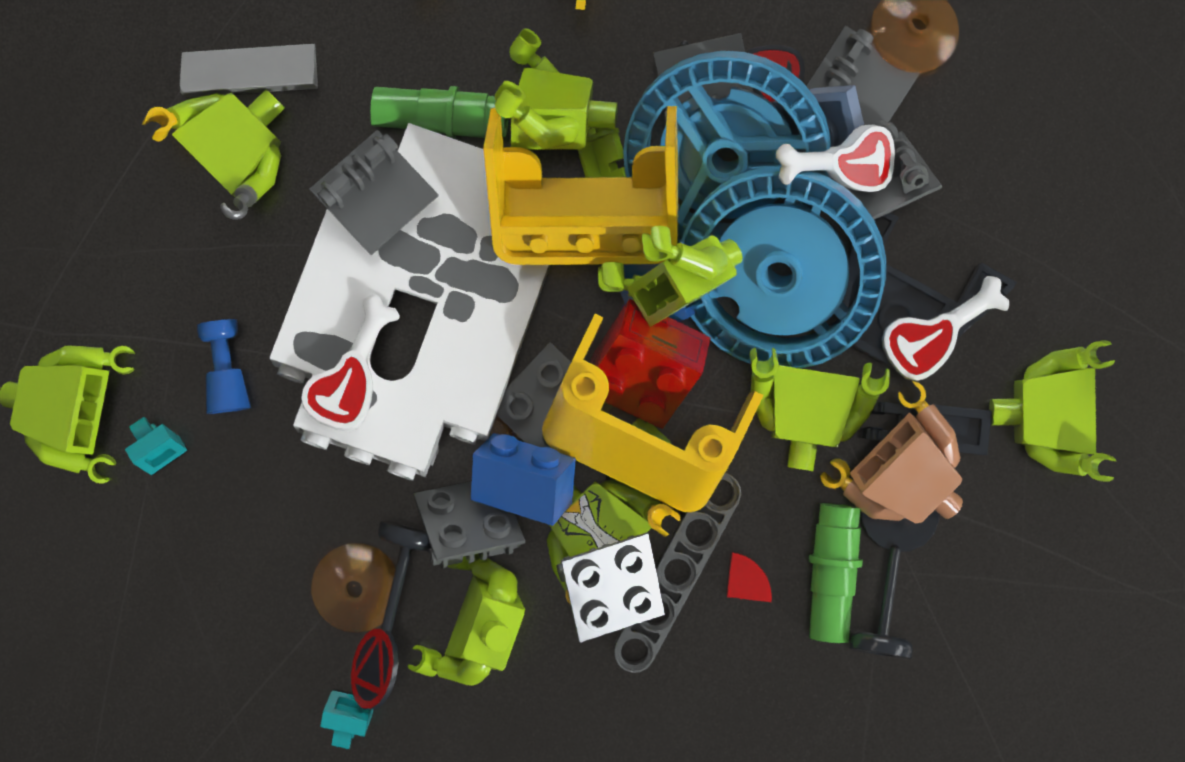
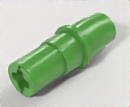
M450 86L449 90L374 87L371 99V124L376 127L406 129L408 123L439 134H446L447 137L453 139L456 138V135L485 138L490 110L495 108L496 100L495 96H489V93L460 91L457 86ZM501 116L502 136L506 137L509 118Z
M832 503L820 504L819 523L816 524L814 553L809 555V562L813 563L811 591L813 594L809 638L812 640L829 643L849 642L852 601L856 593L857 570L863 564V559L859 558L861 528L859 527L860 508L856 506Z

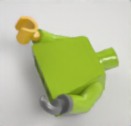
M267 89L248 107L232 92L227 95L214 93L188 99L167 109L154 107L148 111L142 122V125H147L149 122H157L162 126L152 136V139L157 142L165 139L171 128L177 129L172 135L235 197L233 203L240 211L229 209L226 203L220 205L222 213L230 219L238 220L245 217L248 207L257 202L275 184L281 159L279 150L281 141L266 126L285 107Z

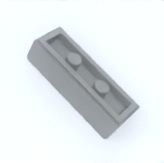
M315 44L182 52L180 93L185 97H200L214 93L227 95L231 92L233 94L261 93L266 89L269 92L318 89Z

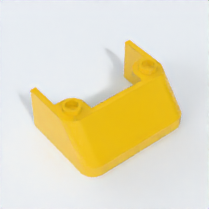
M667 106L665 146H650L640 150L633 159L632 177L542 178L541 162L535 153L521 147H503L501 116L495 108H491L483 150L493 250L502 261L514 265L603 264L605 262L660 264L665 261H649L646 259L643 252L642 234L651 235L652 227L665 226L670 229L671 245H677V106Z
M594 314L543 422L542 433L544 440L551 448L558 452L575 457L576 461L682 512L700 510L707 504L732 462L764 395L756 391L748 394L731 431L718 425L703 426L693 433L685 450H682L601 410L609 391L608 379L599 367L584 360L603 321V317Z

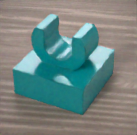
M143 417L129 426L137 441L127 447L125 451L134 465L150 475L187 451L180 436L163 424L158 427L154 423L150 425L147 418Z
M332 690L323 710L320 727L334 730L332 746L349 749L354 735L365 737L373 715V709L361 708L351 694Z

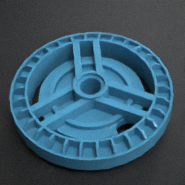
M716 51L698 54L678 62L661 73L647 87L635 106L626 129L623 154L626 177H632L633 159L640 150L651 146L652 128L659 114L666 106H677L678 197L682 200L681 205L678 204L677 242L680 243L693 216V213L689 212L690 207L697 210L703 200L719 185L747 171L761 167L781 166L776 158V151L783 144H789L795 150L806 149V152L827 151L831 147V135L826 117L815 96L799 78L785 67L765 57L746 52ZM718 82L739 83L770 95L791 115L801 135H793L784 115L774 104L761 95L750 90L731 87L730 93L726 97L715 99L707 94L702 85ZM689 90L692 96L681 103L678 96ZM666 126L662 134L660 146H665ZM723 147L730 148L737 153L739 158L732 162L724 161L717 155L716 151ZM826 170L813 171L827 177L829 176ZM779 197L763 198L745 203L729 212L724 218H738L749 210L773 204ZM795 200L794 203L795 206L810 211L813 205L799 200ZM717 223L709 236L714 235L720 240L731 223Z
M781 166L761 167L741 173L722 183L711 192L690 219L681 243L693 246L706 239L722 218L745 203L776 197L786 198L785 203L769 204L754 208L739 216L729 225L719 241L721 243L726 239H731L739 246L743 258L742 262L735 266L737 275L686 307L691 306L692 309L696 310L697 313L692 315L691 318L703 334L711 337L710 340L716 346L738 360L751 364L749 353L751 349L756 348L757 360L767 361L772 356L771 348H775L779 365L802 369L824 363L840 355L857 342L870 326L880 306L884 290L886 254L881 234L873 217L862 202L844 186L825 175L813 171H802L794 177L789 185H785L779 179ZM795 200L813 205L812 210L795 206ZM821 210L842 227L857 253L860 267V287L849 308L842 302L850 277L848 254L838 233L826 220L819 216ZM775 262L787 264L791 268L792 274L780 276L772 270L771 264ZM725 296L734 299L739 306V314L736 318L757 331L772 335H795L814 329L816 333L791 338L767 336L758 333L737 322L724 310L716 298ZM835 314L839 319L829 326L826 321Z

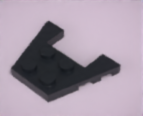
M891 212L874 219L881 234L883 245L899 218ZM852 243L849 254V284L842 301L848 308L852 305L860 287V267L857 253ZM980 263L977 265L958 302H955L886 264V281L880 306L870 326L852 346L895 370L887 359L882 345L884 330L891 322L905 317L930 320L940 314L951 312L977 295L981 290L984 278L987 276L997 277L1001 280L1000 292L1003 296L1007 295L1017 282ZM989 309L960 327L957 339L975 322L980 320Z

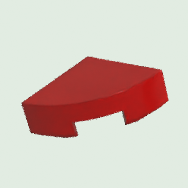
M731 552L726 597L771 602V587L766 574L750 558L736 552Z

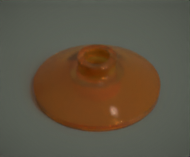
M881 0L872 16L871 35L874 37L873 43L878 53L890 65L902 71L921 73L941 66L951 56L958 42L959 25L954 10L946 0ZM918 18L922 20L926 25V29L919 30L915 28L912 19Z
M351 543L335 548L320 561L313 575L311 588L316 609L330 625L343 631L365 632L380 626L383 622L396 566L384 552L371 545ZM350 581H357L361 584L362 593L359 597H351L347 593L346 586Z

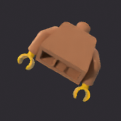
M916 381L912 382L921 392L918 402L909 403L900 391L898 393L899 400L905 407L914 408L917 411L918 415L916 418L909 412L851 472L844 460L832 459L830 463L841 472L840 480L832 479L826 472L821 474V481L824 486L832 489L841 487L844 490L843 496L872 519L900 521L906 518L916 524L922 523L934 510L945 519H949L959 512L963 504L962 498L954 492L962 482V477L955 469L961 459L955 431L934 404L928 405L925 401L926 391Z

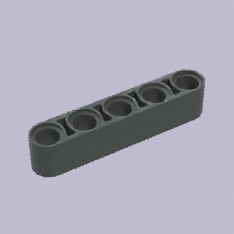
M724 473L722 477L731 486L732 494L730 499L721 505L713 504L709 500L700 510L684 512L655 565L661 599L668 605L667 616L659 622L646 620L622 628L616 637L614 644L615 659L618 665L625 671L631 673L642 672L652 664L739 504L741 487L738 481L730 474ZM695 519L706 520L711 530L709 538L701 544L691 543L686 537L687 526ZM673 559L684 560L689 565L688 577L680 583L670 582L664 574L666 565ZM630 639L642 640L647 646L646 655L638 661L627 660L621 653L623 644Z

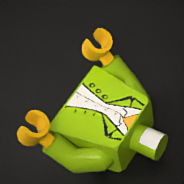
M609 479L601 484L594 481L583 492L574 485L572 504L553 526L549 525L552 530L546 539L551 567L566 591L565 597L567 602L570 604L566 582H561L556 567L564 557H572L587 552L592 548H600L604 544L609 545L622 541L629 536L646 533L651 528L663 536H668L669 533L661 527L663 518L671 515L680 521V515L669 506L661 504L657 499L617 480Z

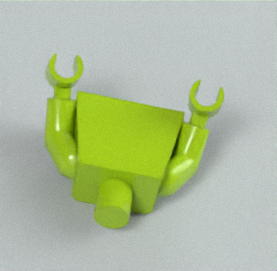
M523 29L510 46L509 53L513 61L522 65L528 63L531 68L523 69L519 85L510 81H504L495 93V109L497 113L504 118H511V147L525 149H582L586 147L590 128L615 130L618 103L594 101L593 80L560 73L545 56L540 58L536 54V51L541 46V40L538 35L530 29Z
M654 226L651 228V235L642 234L643 252L649 261H665L643 276L634 274L632 279L624 278L623 263L605 262L598 268V284L605 292L628 291V296L633 297L648 325L651 327L737 275L735 266L742 262V252L733 240L726 239L720 243L714 235L693 246H688L681 242L674 246L671 245L670 229L665 226Z
M1102 340L1091 343L1086 349L1084 347L1053 351L1027 367L1024 379L1014 381V399L990 400L989 411H992L991 425H1014L1015 443L1025 445V450L1029 457L1053 472L1079 476L1088 474L1092 479L1103 482L1113 480L1114 477L1101 476L1098 472V465L1101 461L1109 460L1116 462V459L1107 454L1096 453L1095 369L1112 366L1115 360L1101 362L1097 358L1096 352L1099 347L1112 345V343Z
M64 346L43 356L38 366H24L20 370L18 383L9 381L1 387L0 404L5 408L13 409L10 421L12 429L24 435L25 443L42 463L74 473H79L80 470L87 471L91 480L96 483H105L111 479L108 476L99 475L95 470V464L97 462H105L109 465H116L113 457L101 454L94 459L86 458L85 454L93 455L109 376V371L102 370V367L112 366L119 374H130L135 369L118 367L116 365V357L121 353L135 354L132 349L126 346H119L109 353L104 352L101 347Z
M756 348L751 349L749 353L752 367L750 393L756 391L764 395L756 410V414L762 427L771 431L772 438L791 441L787 463L789 468L814 471L817 445L837 448L840 442L850 440L870 417L879 394L885 392L889 386V369L885 370V375L882 378L873 379L870 377L872 363L864 365L862 384L859 385L860 378L781 366L778 364L775 348H771L772 356L769 360L758 361Z
M474 554V562L468 563L466 557L463 556V562L448 565L452 569L472 571L473 577L447 646L446 656L442 657L440 652L425 646L415 645L413 649L422 652V660L418 666L408 664L407 666L411 671L429 677L438 674L441 678L472 686L482 682L489 675L491 669L503 671L506 667L525 612V608L517 593V579L511 571L489 558L481 560L478 554Z

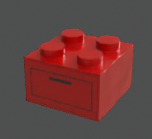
M629 298L593 353L590 361L591 364L599 367L608 379L609 391L604 402L663 429L702 375L711 337L669 317L650 327L635 301Z

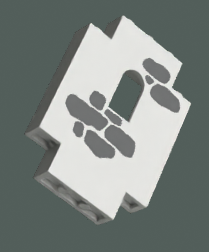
M408 123L398 152L439 196L373 255H370L327 209L269 359L275 367L279 368L277 372L279 376L297 383H303L305 377L311 379L317 374L335 368L342 356L350 350L365 319L363 300L366 297L377 295L380 297L383 306L389 307L396 289L436 303V309L415 365L411 372L403 379L390 381L376 375L370 364L372 346L367 357L373 380L372 400L364 421L357 429L341 431L320 424L309 416L303 408V403H301L293 424L296 431L303 434L301 441L324 450H327L329 443L346 449L344 456L351 460L370 465L371 460L375 459L389 464L387 470L389 473L413 480L415 474L426 477L430 465H434L439 451L438 442L444 427L451 429L449 434L451 437L469 444H475L477 438L483 441L488 439L551 265H514L502 261L495 254L492 244L483 149Z

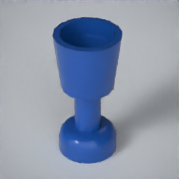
M216 320L197 324V333L200 340L210 342L214 366V371L206 374V414L250 409L251 405L241 369H232L228 340L235 338L238 334L237 320Z

